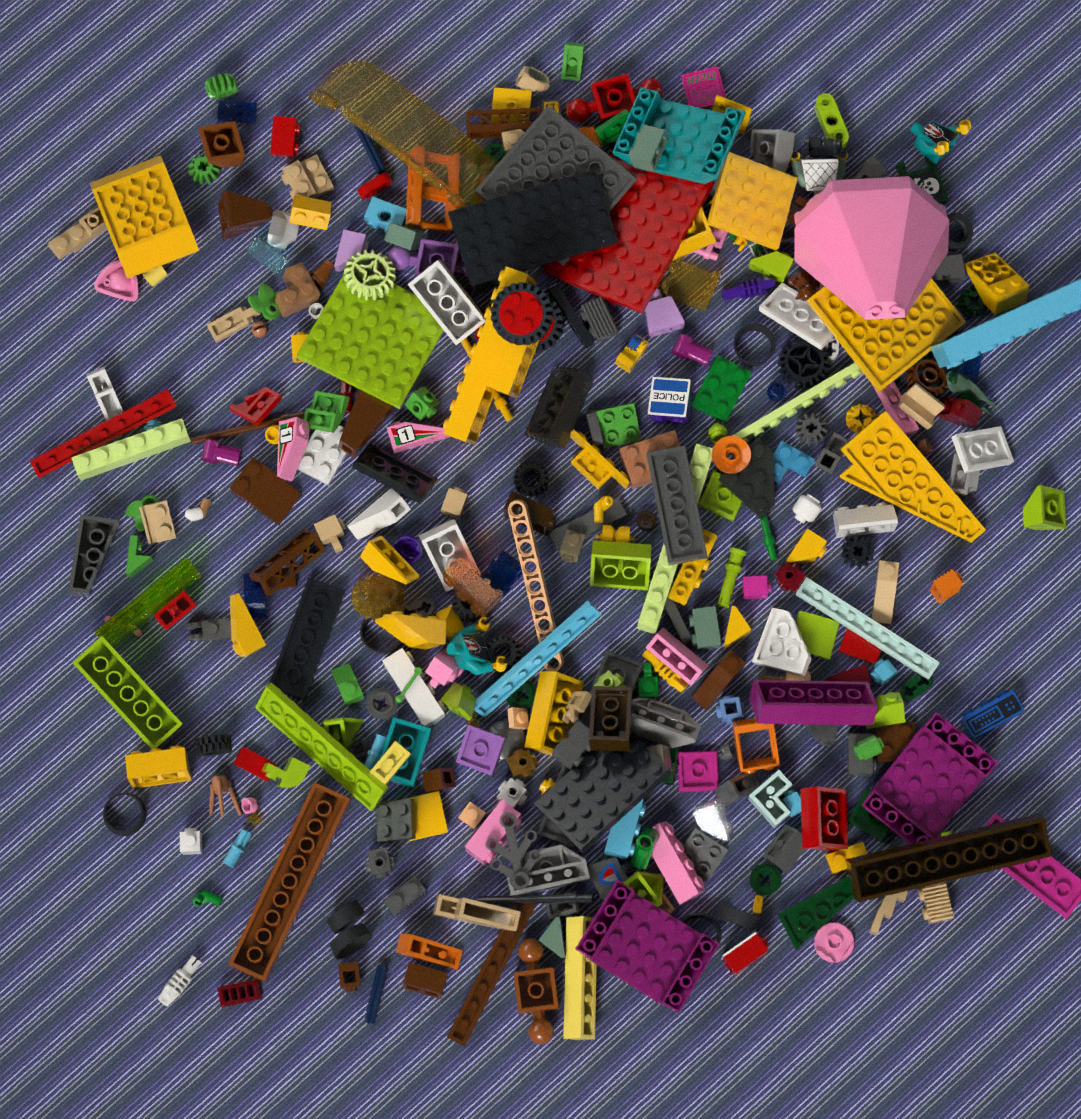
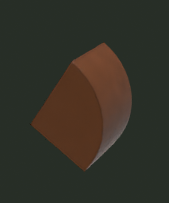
M437 768L422 773L425 792L443 791L456 787L453 768Z

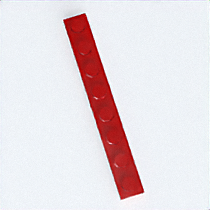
M167 388L29 460L38 478H41L72 462L71 457L97 449L177 407Z

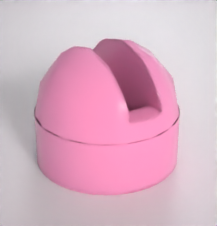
M252 797L244 798L241 804L243 812L246 814L256 812L259 808V805H257L258 801Z

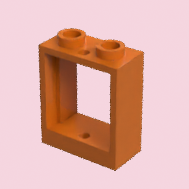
M756 718L732 722L740 772L750 774L758 769L773 770L775 766H780L774 724H758ZM768 729L772 757L743 761L740 734Z

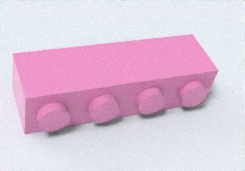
M664 821L653 826L652 828L656 829L659 833V840L655 845L652 856L678 903H686L706 891L702 878L694 870L693 862L687 858L684 852L683 844L677 840L672 825Z

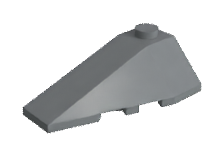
M752 129L750 155H753L755 162L785 173L793 153L795 133L784 130Z

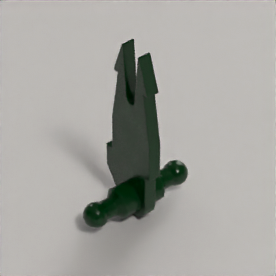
M954 369L947 372L948 387L953 393L958 392L962 397L970 400L987 414L992 415L980 402L981 399L997 410L993 401L989 400L969 378L966 379Z

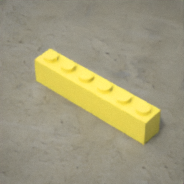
M566 917L564 1039H595L597 965L575 950L594 917Z

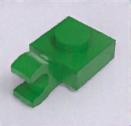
M643 663L644 677L638 678L639 698L659 697L658 677H652L651 663Z

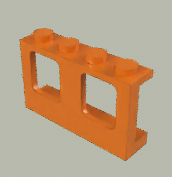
M419 147L409 152L405 226L449 233L453 230L448 212L456 210L459 203L457 198V190L459 189L458 172L460 170L459 155L455 154L451 158L424 153V148ZM424 163L447 168L446 187L426 184L423 181ZM423 199L445 204L444 224L422 219Z

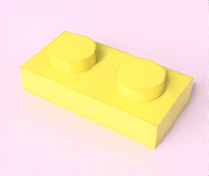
M395 741L372 768L370 773L386 785L410 757L411 753Z

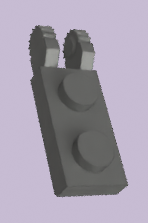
M231 618L186 624L187 629L195 630L202 628L203 634L188 636V641L204 640L205 642L231 639Z

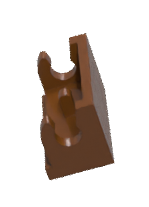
M409 962L403 981V989L441 999L448 973Z

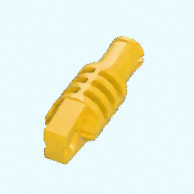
M648 649L642 654L654 666V671L658 672V675L662 676V679L666 680L670 686L676 688L679 692H683L689 684Z

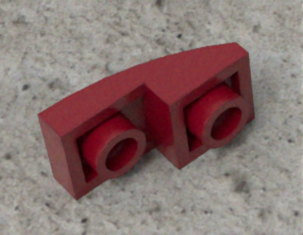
M867 664L826 677L827 681L873 683Z

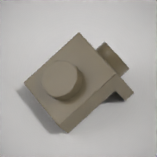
M567 529L560 547L559 557L566 562H578L585 535Z

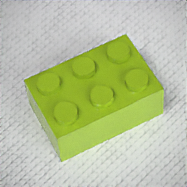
M593 540L589 586L648 590L652 545Z

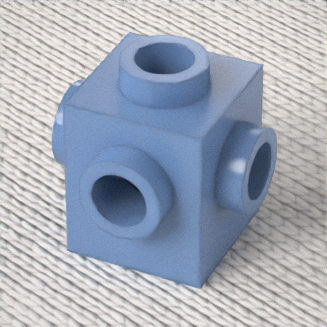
M734 695L722 697L719 700V706H716L717 718H721L722 723L726 722L727 725H732L733 721L741 720L742 714H745L744 703H740L739 697H734ZM732 709L734 713L727 714L726 710Z

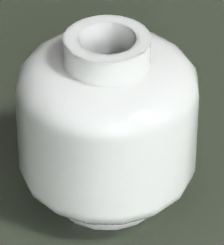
M810 494L806 496L801 495L792 508L796 514L794 518L802 523L806 521L813 522L822 509L819 505L820 501Z

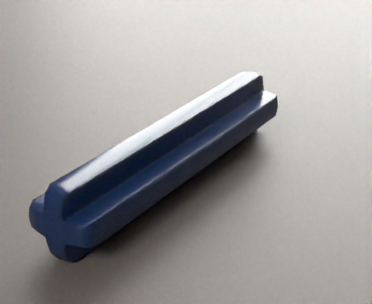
M363 122L356 124L355 130L376 173H384L386 167Z
M378 965L364 1019L368 1024H375L388 970V967L384 965Z

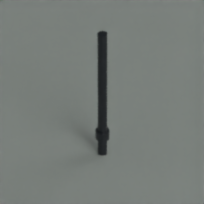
M574 892L568 895L479 896L478 901L488 904L569 903L570 905H578L582 902H594V895Z

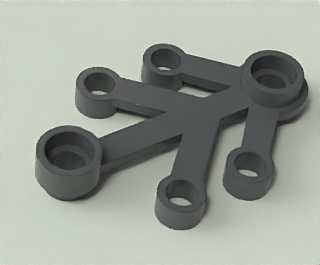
M506 812L500 816L499 822L505 828L509 850L498 844V841L494 838L487 839L485 846L488 850H494L511 861L513 870L503 865L499 858L491 859L489 866L491 869L498 870L509 877L513 888L522 890L530 882L528 873L535 862L541 858V853L538 850L532 849L528 852L529 859L521 868L520 860L530 844L536 840L537 833L534 830L525 831L524 840L517 848L513 828L517 823V818L513 813ZM507 816L510 818L509 824L504 822V818ZM529 832H532L534 835L531 840L527 837ZM493 840L495 842V846L493 848H490L489 842ZM533 852H536L538 855L536 859L531 857ZM495 860L499 862V866L497 868L493 867V862ZM518 876L522 877L521 883L516 882Z

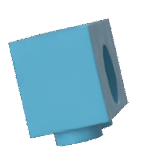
M372 197L364 220L370 228H380L385 230L386 233L390 222L405 226L406 209ZM384 215L391 217L388 221L381 220V217Z

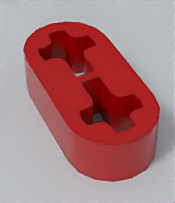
M385 172L362 185L357 192L362 200H366L392 184L393 180Z

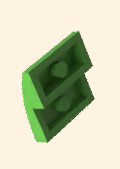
M315 391L311 409L306 408L303 420L309 422L310 429L334 433L343 419L350 398Z

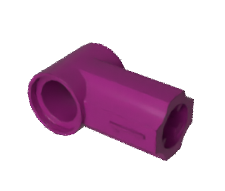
M679 334L671 352L679 358H688L707 366L713 350L696 343L689 336Z
M205 440L201 460L215 464L221 462L238 466L241 460L242 449L225 446L214 440Z

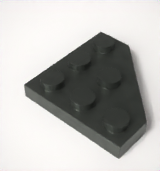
M758 437L750 446L751 459L748 466L738 473H724L718 481L762 520L775 506L773 450Z

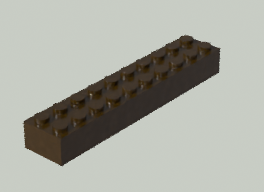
M1034 814L845 860L853 898L859 903L1051 857L1052 852L1045 817L1040 814Z

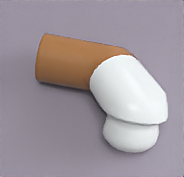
M203 498L199 507L186 510L185 517L190 521L205 518L212 501Z

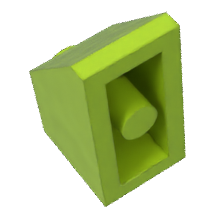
M775 251L751 259L748 269L774 279V281L781 284L785 282L793 266L794 259L786 252L780 253Z
M454 682L440 701L453 713L468 721L472 719L476 698L471 694L472 690L466 684L460 685Z
M900 692L880 695L876 699L878 707L873 725L865 726L866 729L904 723V702Z

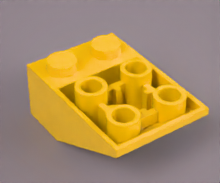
M996 252L964 264L983 303L995 315L1027 302L1029 284Z
M393 611L392 614H384L383 617L375 619V623L410 648L427 650L446 644V621L439 620L437 616L423 618L421 614H410L409 616L404 615L402 611Z

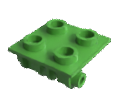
M634 403L596 411L603 448L641 441Z

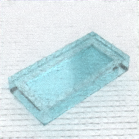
M259 236L254 238L247 250L248 254L275 274L280 273L288 257Z

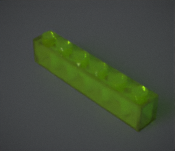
M185 558L95 630V634L98 637L102 635L114 648L181 592L200 579L199 571L188 558Z

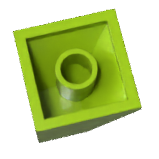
M1043 485L1037 486L1023 507L1024 528L1033 530L1067 529L1064 491Z

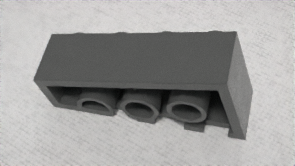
M80 514L68 589L69 595L89 597L118 530L119 520Z

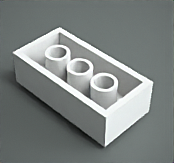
M441 259L437 260L408 284L455 345L459 344L486 322L482 311Z

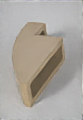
M438 894L432 915L516 932L521 912L467 898L457 899Z

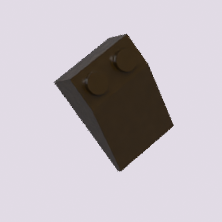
M592 686L589 728L590 750L630 751L632 687Z

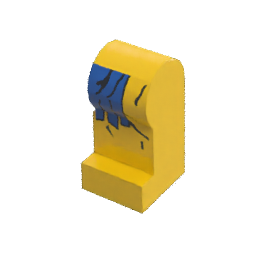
M636 334L616 358V365L630 374L646 351L649 342Z

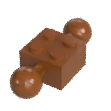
M529 938L521 942L518 948L520 959L527 964V971L513 973L519 1015L533 1013L534 1021L528 1028V1035L534 1043L543 1045L548 1043L554 1035L552 1024L545 1019V1011L559 1010L554 968L539 969L538 962L543 957L544 948L538 940Z

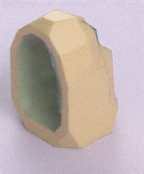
M524 66L516 79V86L532 92H542L548 89L550 80L543 72L531 66Z

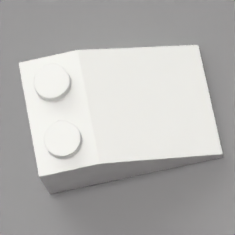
M454 519L419 535L446 592L481 575Z

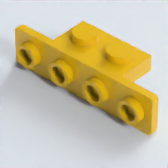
M573 429L570 437L583 450L571 461V464L598 490L611 477L627 489L630 483L629 477L623 471L619 472L609 458L605 459L600 454L601 451L595 445L591 446L586 441L587 438L580 431L577 433Z
M703 528L702 532L708 556L707 559L683 563L668 595L669 599L682 605H686L694 588H699L703 580L700 577L703 570L707 571L711 563L709 555L717 535Z

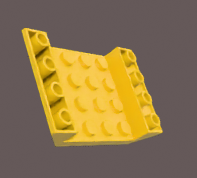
M161 155L90 183L127 279L199 251Z

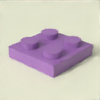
M469 724L456 762L492 776L495 773L506 738Z

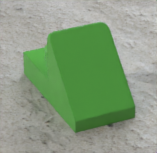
M565 41L561 79L580 81L584 57L583 43Z
M130 535L126 575L129 578H133L153 562L151 556L139 555V553L142 554L143 542H140L138 536Z

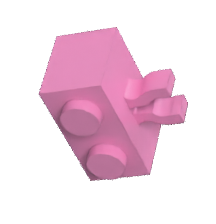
M445 648L433 658L425 673L432 677L429 685L436 688L440 684L445 686L448 682H454L457 676L460 677L465 669L459 668L456 665L453 655H449L447 648Z

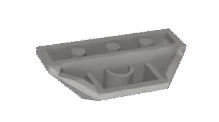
M649 697L632 700L631 730L635 735L670 748L695 743L701 726L695 722L687 711Z
M563 845L538 850L541 853V858L535 862L528 873L530 882L525 889L517 890L513 888L510 884V878L507 877L511 896L533 894L561 888L590 879L586 859ZM525 852L520 860L521 868L529 859L528 852ZM536 852L531 854L532 859H536L538 856ZM518 876L516 882L521 883L522 877Z

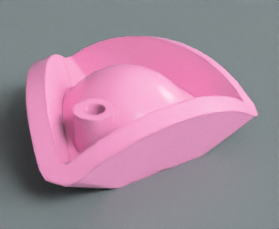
M120 259L109 264L97 277L94 284L95 290L133 302L138 299L137 276L127 279Z

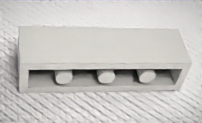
M403 648L382 660L401 692L414 675L415 670L412 664L414 661L409 651L405 652ZM422 673L416 677L404 697L424 727H430L445 717L443 711L446 709L440 700H435L433 697L435 691L431 685L424 683L423 678L425 676Z

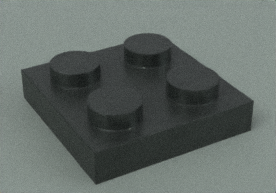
M414 799L383 801L376 805L377 842L416 839Z

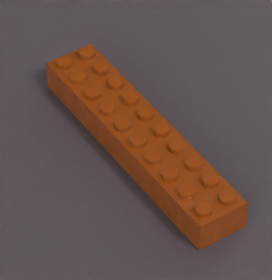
M315 782L313 783L228 963L230 967L267 983L352 802L350 798Z

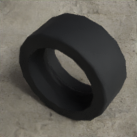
M950 213L947 215L949 222L953 221L961 228L962 240L956 243L949 238L948 251H957L971 242L973 227L966 216L960 213Z
M353 900L327 918L326 922L334 934H337L359 920L365 914V911L357 900Z

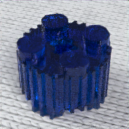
M502 551L497 558L498 561L493 560L487 567L489 573L486 572L480 579L484 585L498 596L500 594L503 596L507 595L512 589V585L523 574L520 562L510 554Z

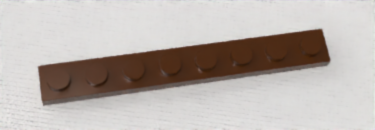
M537 903L513 905L512 910L521 912L517 931L501 929L447 1036L450 1040L464 1047L466 1046Z

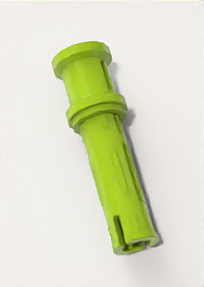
M730 548L729 550L731 553L728 563L725 564L726 575L717 603L720 607L729 608L738 573L742 571V560L747 553L741 549Z

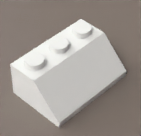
M887 502L878 503L873 507L859 505L856 509L840 507L833 514L836 538L895 531L898 524L893 504L888 505Z

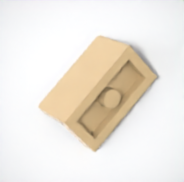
M915 383L901 395L898 407L928 430L933 426L935 416L944 409L945 405L919 384Z

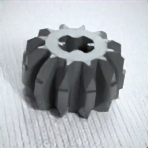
M814 413L811 414L810 418L807 414H804L803 419L799 418L797 420L799 425L794 427V430L799 431L795 434L796 438L802 437L800 440L801 444L805 440L808 441V447L811 446L812 441L816 446L819 444V440L824 441V435L828 432L824 428L827 423H820L822 417L819 416L815 419ZM809 427H813V433L809 432Z

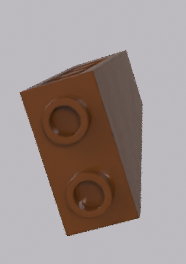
M359 390L341 435L338 448L352 458H355L393 412L395 407Z

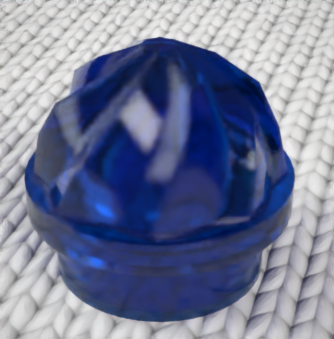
M773 382L767 389L766 395L769 396L770 400L779 402L785 398L786 390L781 383Z

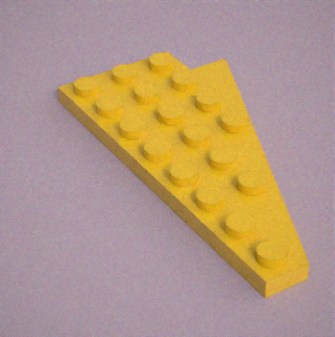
M886 411L882 412L840 449L852 463L850 467L839 475L841 479L970 543L986 530Z

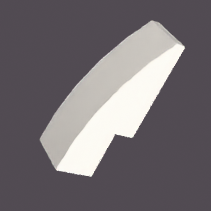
M102 367L86 374L105 419L108 420L123 412L105 368Z

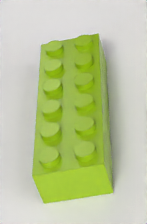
M102 635L72 661L77 669L151 749L157 748L182 725V722Z

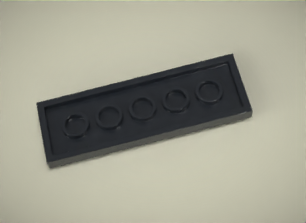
M308 577L269 684H274L286 695L306 701L346 592L344 589Z

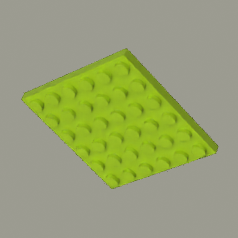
M354 273L356 279L362 283L363 280ZM344 274L297 353V358L400 409L444 330L416 294L394 284L393 288H389V293H384L382 298L376 295L375 300L369 297L366 301L364 295L358 298V293H351L352 288L347 289Z

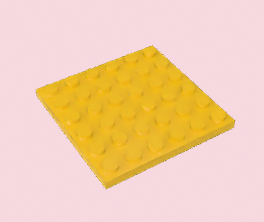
M932 278L903 318L865 320L825 286L807 300V303L878 392L930 352L931 346L942 342L966 323Z

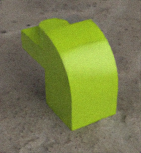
M291 757L284 770L265 763L262 771L266 772V777L274 781L277 778L279 779L276 787L292 788L304 780L310 765Z

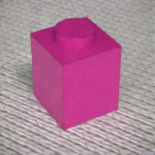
M767 576L743 577V600L767 599L768 593H771V581H767Z

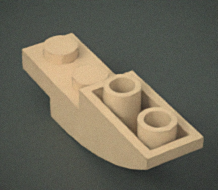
M99 207L79 219L78 224L48 242L49 248L59 260L71 252H78L107 230Z

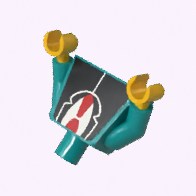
M962 120L959 122V126L947 127L931 121L924 127L915 122L910 129V132L917 136L914 147L923 156L937 164L953 149L960 132L963 135L969 132L971 123L969 120Z
M485 616L480 618L477 625L474 626L472 624L460 630L454 635L453 640L447 646V653L453 655L456 665L459 668L470 671L474 675L493 672V669L503 672L507 666V663H504L506 659L504 656L497 657L496 663H493L481 633H477L478 630L481 632L487 631L490 623L487 625L482 624L487 619Z

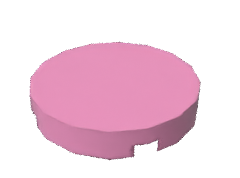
M829 923L823 925L817 931L814 938V947L817 954L823 960L830 963H838L845 960L852 953L854 938L852 932L845 925Z

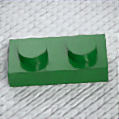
M626 109L594 129L603 147L620 136L629 115V111Z

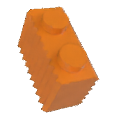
M950 569L940 578L937 577L929 590L936 601L941 604L960 591L963 586V578L958 571L955 572Z

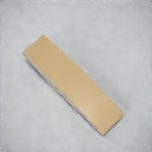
M908 891L884 897L870 927V934H878L883 917L888 919L892 917L896 901L904 902Z

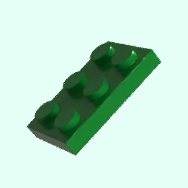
M717 355L692 402V408L726 424L752 372Z

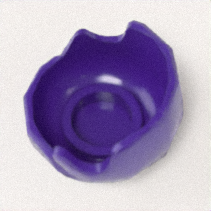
M403 536L394 543V549L410 566L421 559L423 547L417 538Z

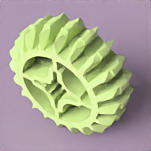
M365 249L363 255L357 252L356 257H350V262L346 263V268L344 269V281L347 282V289L352 288L351 293H358V298L364 295L366 301L369 297L375 300L376 295L382 298L384 293H389V288H393V282L396 280L394 275L396 270L392 268V261L388 262V256L382 258L381 251L377 255L374 250L368 253ZM377 267L384 272L385 276L377 270ZM354 273L363 280L362 283L356 279Z

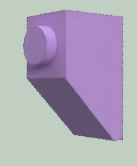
M343 230L334 264L335 271L340 272L345 269L346 263L350 262V257H356L357 252L363 255L365 249L368 251L369 241H367L366 234Z

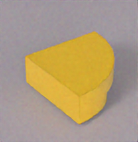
M756 895L754 898L752 910L754 915L760 916L762 895Z

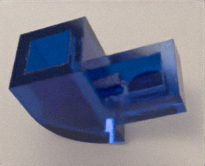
M243 574L244 602L252 619L267 618L265 591L260 582L252 581L249 574Z

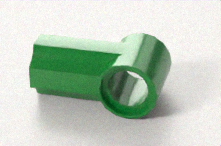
M648 827L637 838V845L631 859L634 867L647 869L655 845L659 840V833L656 829Z

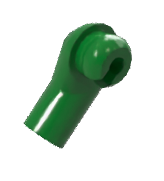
M205 890L195 894L192 903L194 906L200 907L210 902L219 907L223 898L209 890Z

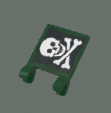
M926 156L924 159L928 167L908 174L904 161L896 164L899 177L909 176L914 180L915 184L932 195L933 199L939 204L948 201L937 166Z

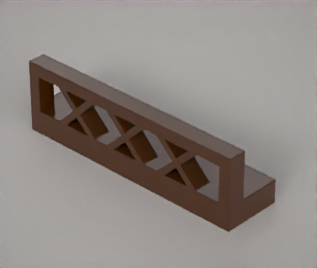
M542 107L466 111L467 139L502 138V132L518 129L526 132L533 124L527 117L530 114L539 113L540 116ZM512 114H516L521 118L517 123H511L508 120ZM492 115H498L501 118L498 124H492L488 119ZM470 116H479L482 121L479 124L470 125Z
M302 530L249 574L251 580L260 582L266 595H272L325 551L316 531ZM314 542L317 550L309 553L310 545ZM300 553L303 554L301 563L296 565V556ZM285 565H289L288 573L285 576H281L282 568ZM274 576V585L269 588L266 581Z

